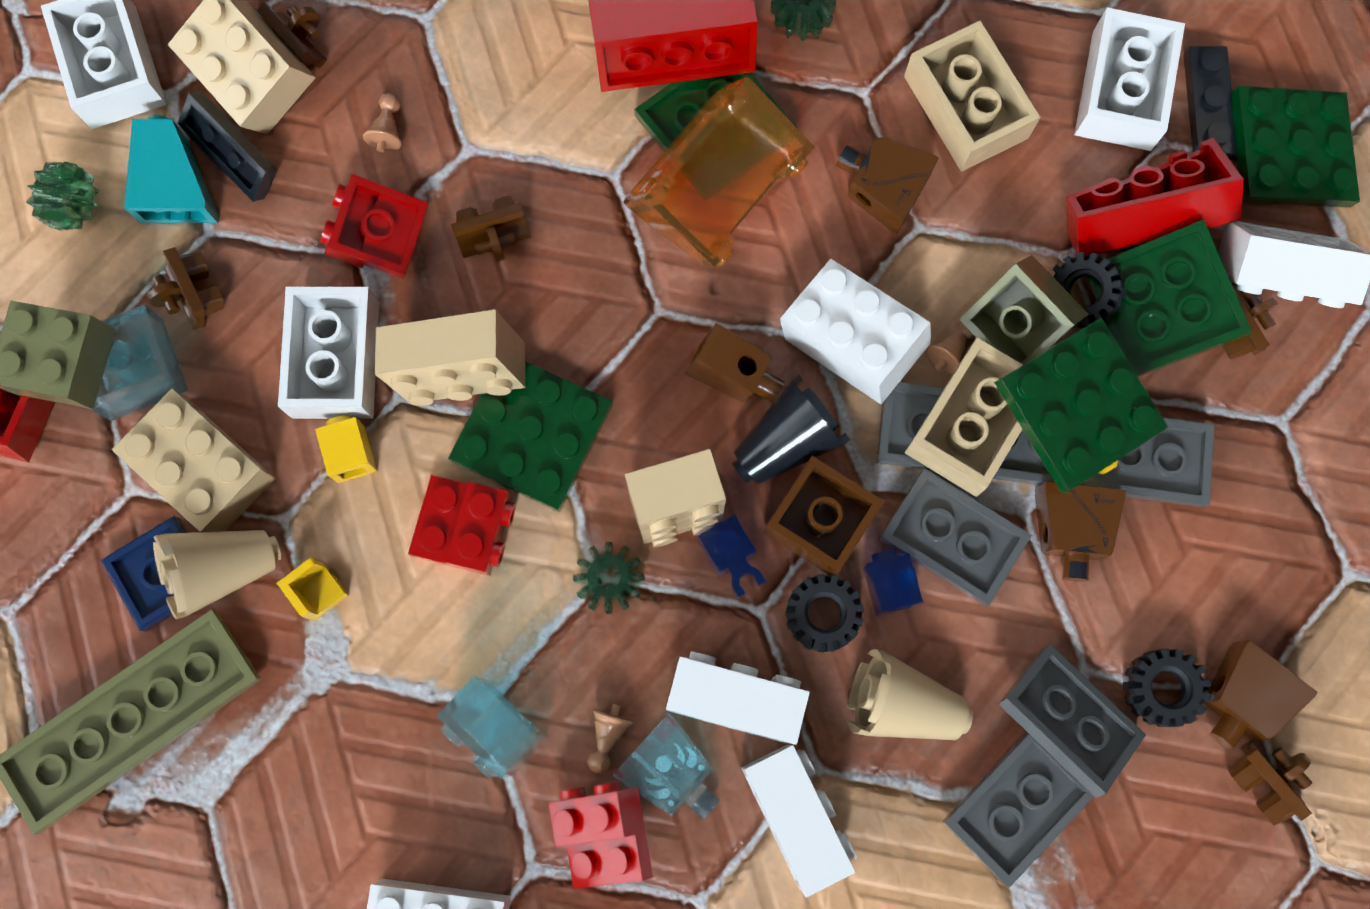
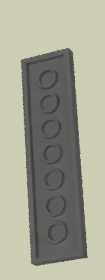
M903 382L897 384L883 402L876 463L931 470L905 454V451L944 388ZM1163 418L1168 426L1167 429L1120 458L1117 467L1104 475L1097 473L1080 485L1126 490L1125 497L1204 508L1210 505L1214 424ZM1022 429L993 479L1034 485L1054 482Z

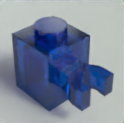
M735 515L698 535V545L717 577L720 578L728 572L730 573L732 590L738 599L746 594L740 586V579L743 576L753 577L758 587L766 583L762 573L748 563L749 560L754 558L756 549Z
M890 549L871 555L873 562L866 564L863 567L876 616L915 607L923 602L918 579L909 553L897 555L895 549Z

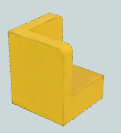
M313 557L306 560L276 583L299 615L313 621L318 620L349 596L327 565Z

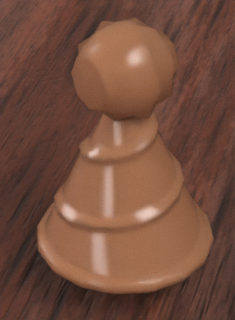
M386 93L382 94L378 101L382 109L381 114L363 134V140L368 145L375 147L376 151L383 153L384 149L397 150L402 146L395 124L396 121L392 114L399 110L400 101L395 94Z
M959 321L956 327V335L948 337L927 349L928 358L938 371L942 370L943 372L954 374L963 359L966 339L975 338L961 321Z
M616 704L612 705L610 713L597 709L593 710L596 729L595 739L597 740L598 750L589 755L587 763L590 770L595 773H603L609 768L610 759L606 753L621 739L624 732L633 725V721L618 716L621 706Z

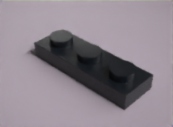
M1227 46L1188 47L1183 57L1192 152L1200 150V142L1214 138L1229 160H1232L1237 153L1230 95L1232 88Z
M201 91L188 93L177 124L253 202L265 199L278 169Z

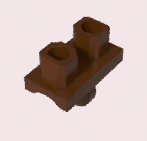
M265 2L258 8L257 12L263 17L264 21L288 45L290 50L306 67L312 64L321 68L325 64L327 59L306 37L308 36L311 40H316L320 36V32L316 29L320 17L312 7L298 9L295 5L290 6L287 14L291 18L283 12L275 13Z
M508 195L495 199L492 203L494 210L492 212L478 215L477 209L471 207L457 211L456 223L451 224L463 258L494 251L498 262L505 259L502 248L531 238L521 203L515 204L511 196Z
M175 247L163 250V255L167 261L164 267L170 282H167L163 274L153 277L152 280L156 287L148 292L147 298L150 304L154 307H166L168 314L172 315L180 311L177 304L180 301L193 330L204 327L205 316L223 309V297L215 284L196 290L192 284L193 281L209 277L207 264L201 252L179 256Z
M1233 287L1252 333L1249 336L1222 345L1230 359L1247 355L1250 352L1255 356L1266 350V347L1270 344L1254 319L1257 318L1264 330L1276 325L1268 311L1276 307L1278 303L1274 297L1262 302L1258 294L1247 293L1244 295V298L1251 308L1248 310Z
M1251 740L1241 747L1244 756L1239 758L1228 772L1245 793L1264 779L1270 784L1274 790L1257 801L1256 805L1273 826L1289 819L1293 815H1296L1302 821L1312 814L1305 805L1306 803L1288 783L1294 780L1301 790L1308 788L1312 784V781L1304 773L1311 764V760L1305 753H1299L1290 757L1283 747L1277 748L1271 754L1280 764L1276 769Z

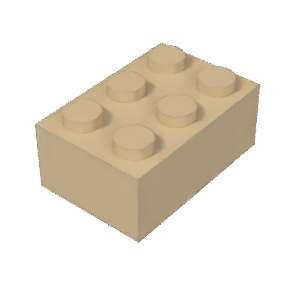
M203 0L168 43V46L239 126L268 135L316 78L246 0Z
M981 21L973 23L911 54L904 78L961 172L1029 139L1041 117Z
M496 309L376 327L375 375L410 404L416 406L431 405L433 400L447 398L464 401L471 399L472 395L484 393L498 396L507 395L513 389L525 388V342Z
M976 338L911 441L905 454L977 497L989 486L1022 431V427L994 382L1023 364L981 339Z
M173 389L111 449L199 532L226 531L275 480L268 471L190 400Z
M710 449L624 474L629 497L644 544L652 542L653 547L668 545L678 540L677 534L690 530L693 531V535L704 534L717 529L716 523L723 520L726 497Z

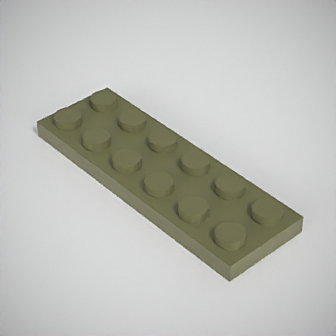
M211 609L1 753L0 780L33 834H40L262 679L219 612Z

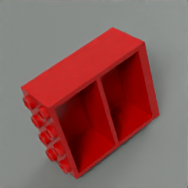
M588 0L601 92L751 73L756 70L758 20L754 0Z

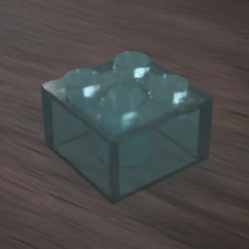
M143 304L102 320V322L115 328L116 331L94 409L90 410L112 421L158 403L171 389L179 394L188 391L164 320Z
M474 676L437 714V717L444 723L440 728L441 732L457 747L463 745L471 749L476 754L472 762L490 779L493 776L500 779L513 776L547 739L487 679Z

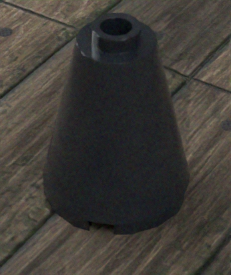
M800 375L789 383L735 449L734 454L737 460L732 465L746 483L754 479L757 484H761L808 462L811 456L817 458L850 441L846 433L838 438L833 432L840 427L810 387L803 392L800 390L799 387L805 383Z

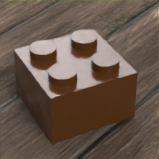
M811 456L766 525L764 534L829 576L832 574L837 575L884 501L816 457Z

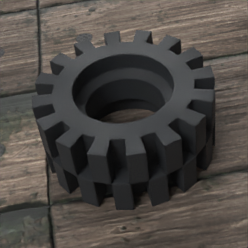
M1084 252L1076 253L1077 257L1075 258L1070 256L1064 258L1063 261L1065 263L1061 267L1056 265L1052 270L1055 272L1053 276L1055 280L1069 294L1074 282L1084 276L1095 277L1101 284L1099 299L1092 305L1081 306L1089 315L1076 327L1082 329L1100 318L1104 322L1107 321L1109 323L1114 319L1112 315L1116 311H1121L1123 307L1121 301L1126 298V291L1123 288L1126 284L1124 278L1120 275V271L1105 257L1102 258L1095 253L1086 255Z
M818 574L813 578L809 577L796 587L788 599L785 610L788 630H791L793 633L792 637L797 642L802 643L803 647L808 650L813 649L821 653L836 651L849 644L858 635V630L863 624L862 612H864V606L859 601L861 596L857 590L854 592L850 587L851 583L847 580L842 581L838 579L839 576ZM826 597L832 599L838 605L840 620L834 628L822 630L815 627L809 620V606L817 598Z
M1167 648L1143 653L1144 656L1137 657L1132 661L1134 666L1127 668L1125 675L1129 676V681L1123 682V690H1129L1130 696L1124 698L1127 704L1134 705L1135 708L1132 712L1136 717L1142 716L1144 717L1143 722L1149 725H1157V727L1184 726V724L1195 722L1197 720L1196 715L1204 714L1207 708L1202 706L1203 702H1210L1211 694L1205 693V687H1210L1211 682L1210 679L1202 678L1201 674L1207 671L1203 665L1196 666L1194 664L1197 660L1191 654L1183 655L1184 651L1179 649L1169 650ZM1162 671L1175 675L1181 684V695L1171 705L1159 702L1152 692V681Z

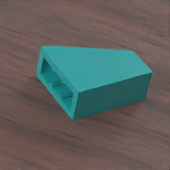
M152 115L148 119H132L124 209L139 223H218V212L188 139L172 119L165 116Z

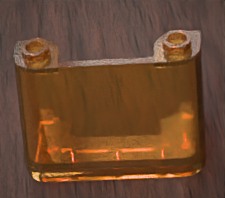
M747 76L723 87L708 100L630 191L623 203L636 216L704 267H720L734 252L731 248L734 242V238L731 236L733 231L776 180L782 179L787 175L790 178H794L805 168L808 163L805 158L814 146Z

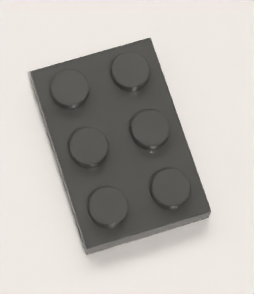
M924 468L879 539L987 607L991 604L1032 535Z
M1048 644L1039 651L998 703L1095 798L1108 792L1146 736L1139 727L1051 644Z
M1026 732L942 822L1006 887L1010 888L1094 796Z

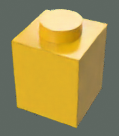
M348 415L337 416L326 421V426L315 429L327 476L335 482L342 483L377 472L366 428L356 417L351 418Z

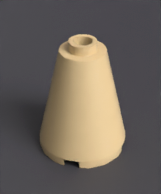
M264 530L164 533L153 537L156 541L153 543V550L161 585H165L169 594H174V596L167 597L166 601L175 619L186 617L274 571L275 561L281 560L277 539L275 536L268 537Z
M871 650L868 653L873 656L870 663H860L851 685L847 708L855 710V722L847 719L848 727L852 733L875 737L957 740L962 734H966L969 731L973 720V712L969 709L968 701L962 696L885 651Z

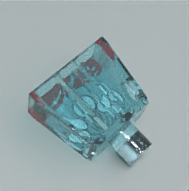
M670 713L613 774L618 781L627 787H638L639 795L671 816L685 802L703 820L720 802V799L702 783L713 768Z

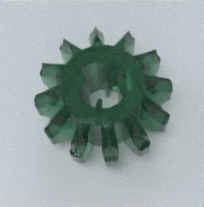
M773 0L771 1L770 12L772 16H775L774 24L776 29L786 28L785 35L787 39L794 33L799 34L803 43L807 38V33L812 34L818 39L819 35L822 34V29L829 28L832 24V14L835 12L836 1Z
M66 161L64 163L45 162L43 170L34 171L35 182L34 184L27 185L32 190V196L26 201V203L33 206V217L48 225V227L57 230L81 229L83 221L92 220L90 211L92 207L98 206L94 202V196L99 192V189L93 186V175L88 174L84 171V168L78 167L77 164Z
M606 542L604 547L605 555L600 556L595 546L589 548L590 555L594 559L592 563L583 558L578 559V566L586 570L587 573L573 575V581L578 584H588L577 592L579 599H585L594 594L589 602L588 607L590 610L595 611L602 600H604L605 613L612 615L614 611L613 601L618 600L624 611L630 608L628 601L624 597L626 593L633 598H640L641 592L631 586V583L645 582V575L642 573H630L641 565V561L636 557L625 562L629 555L628 547L623 546L618 554L614 556L613 544ZM612 569L617 570L618 572L615 575L620 580L617 585L609 583L606 588L601 587L600 585L603 584L599 577L601 572L609 574Z

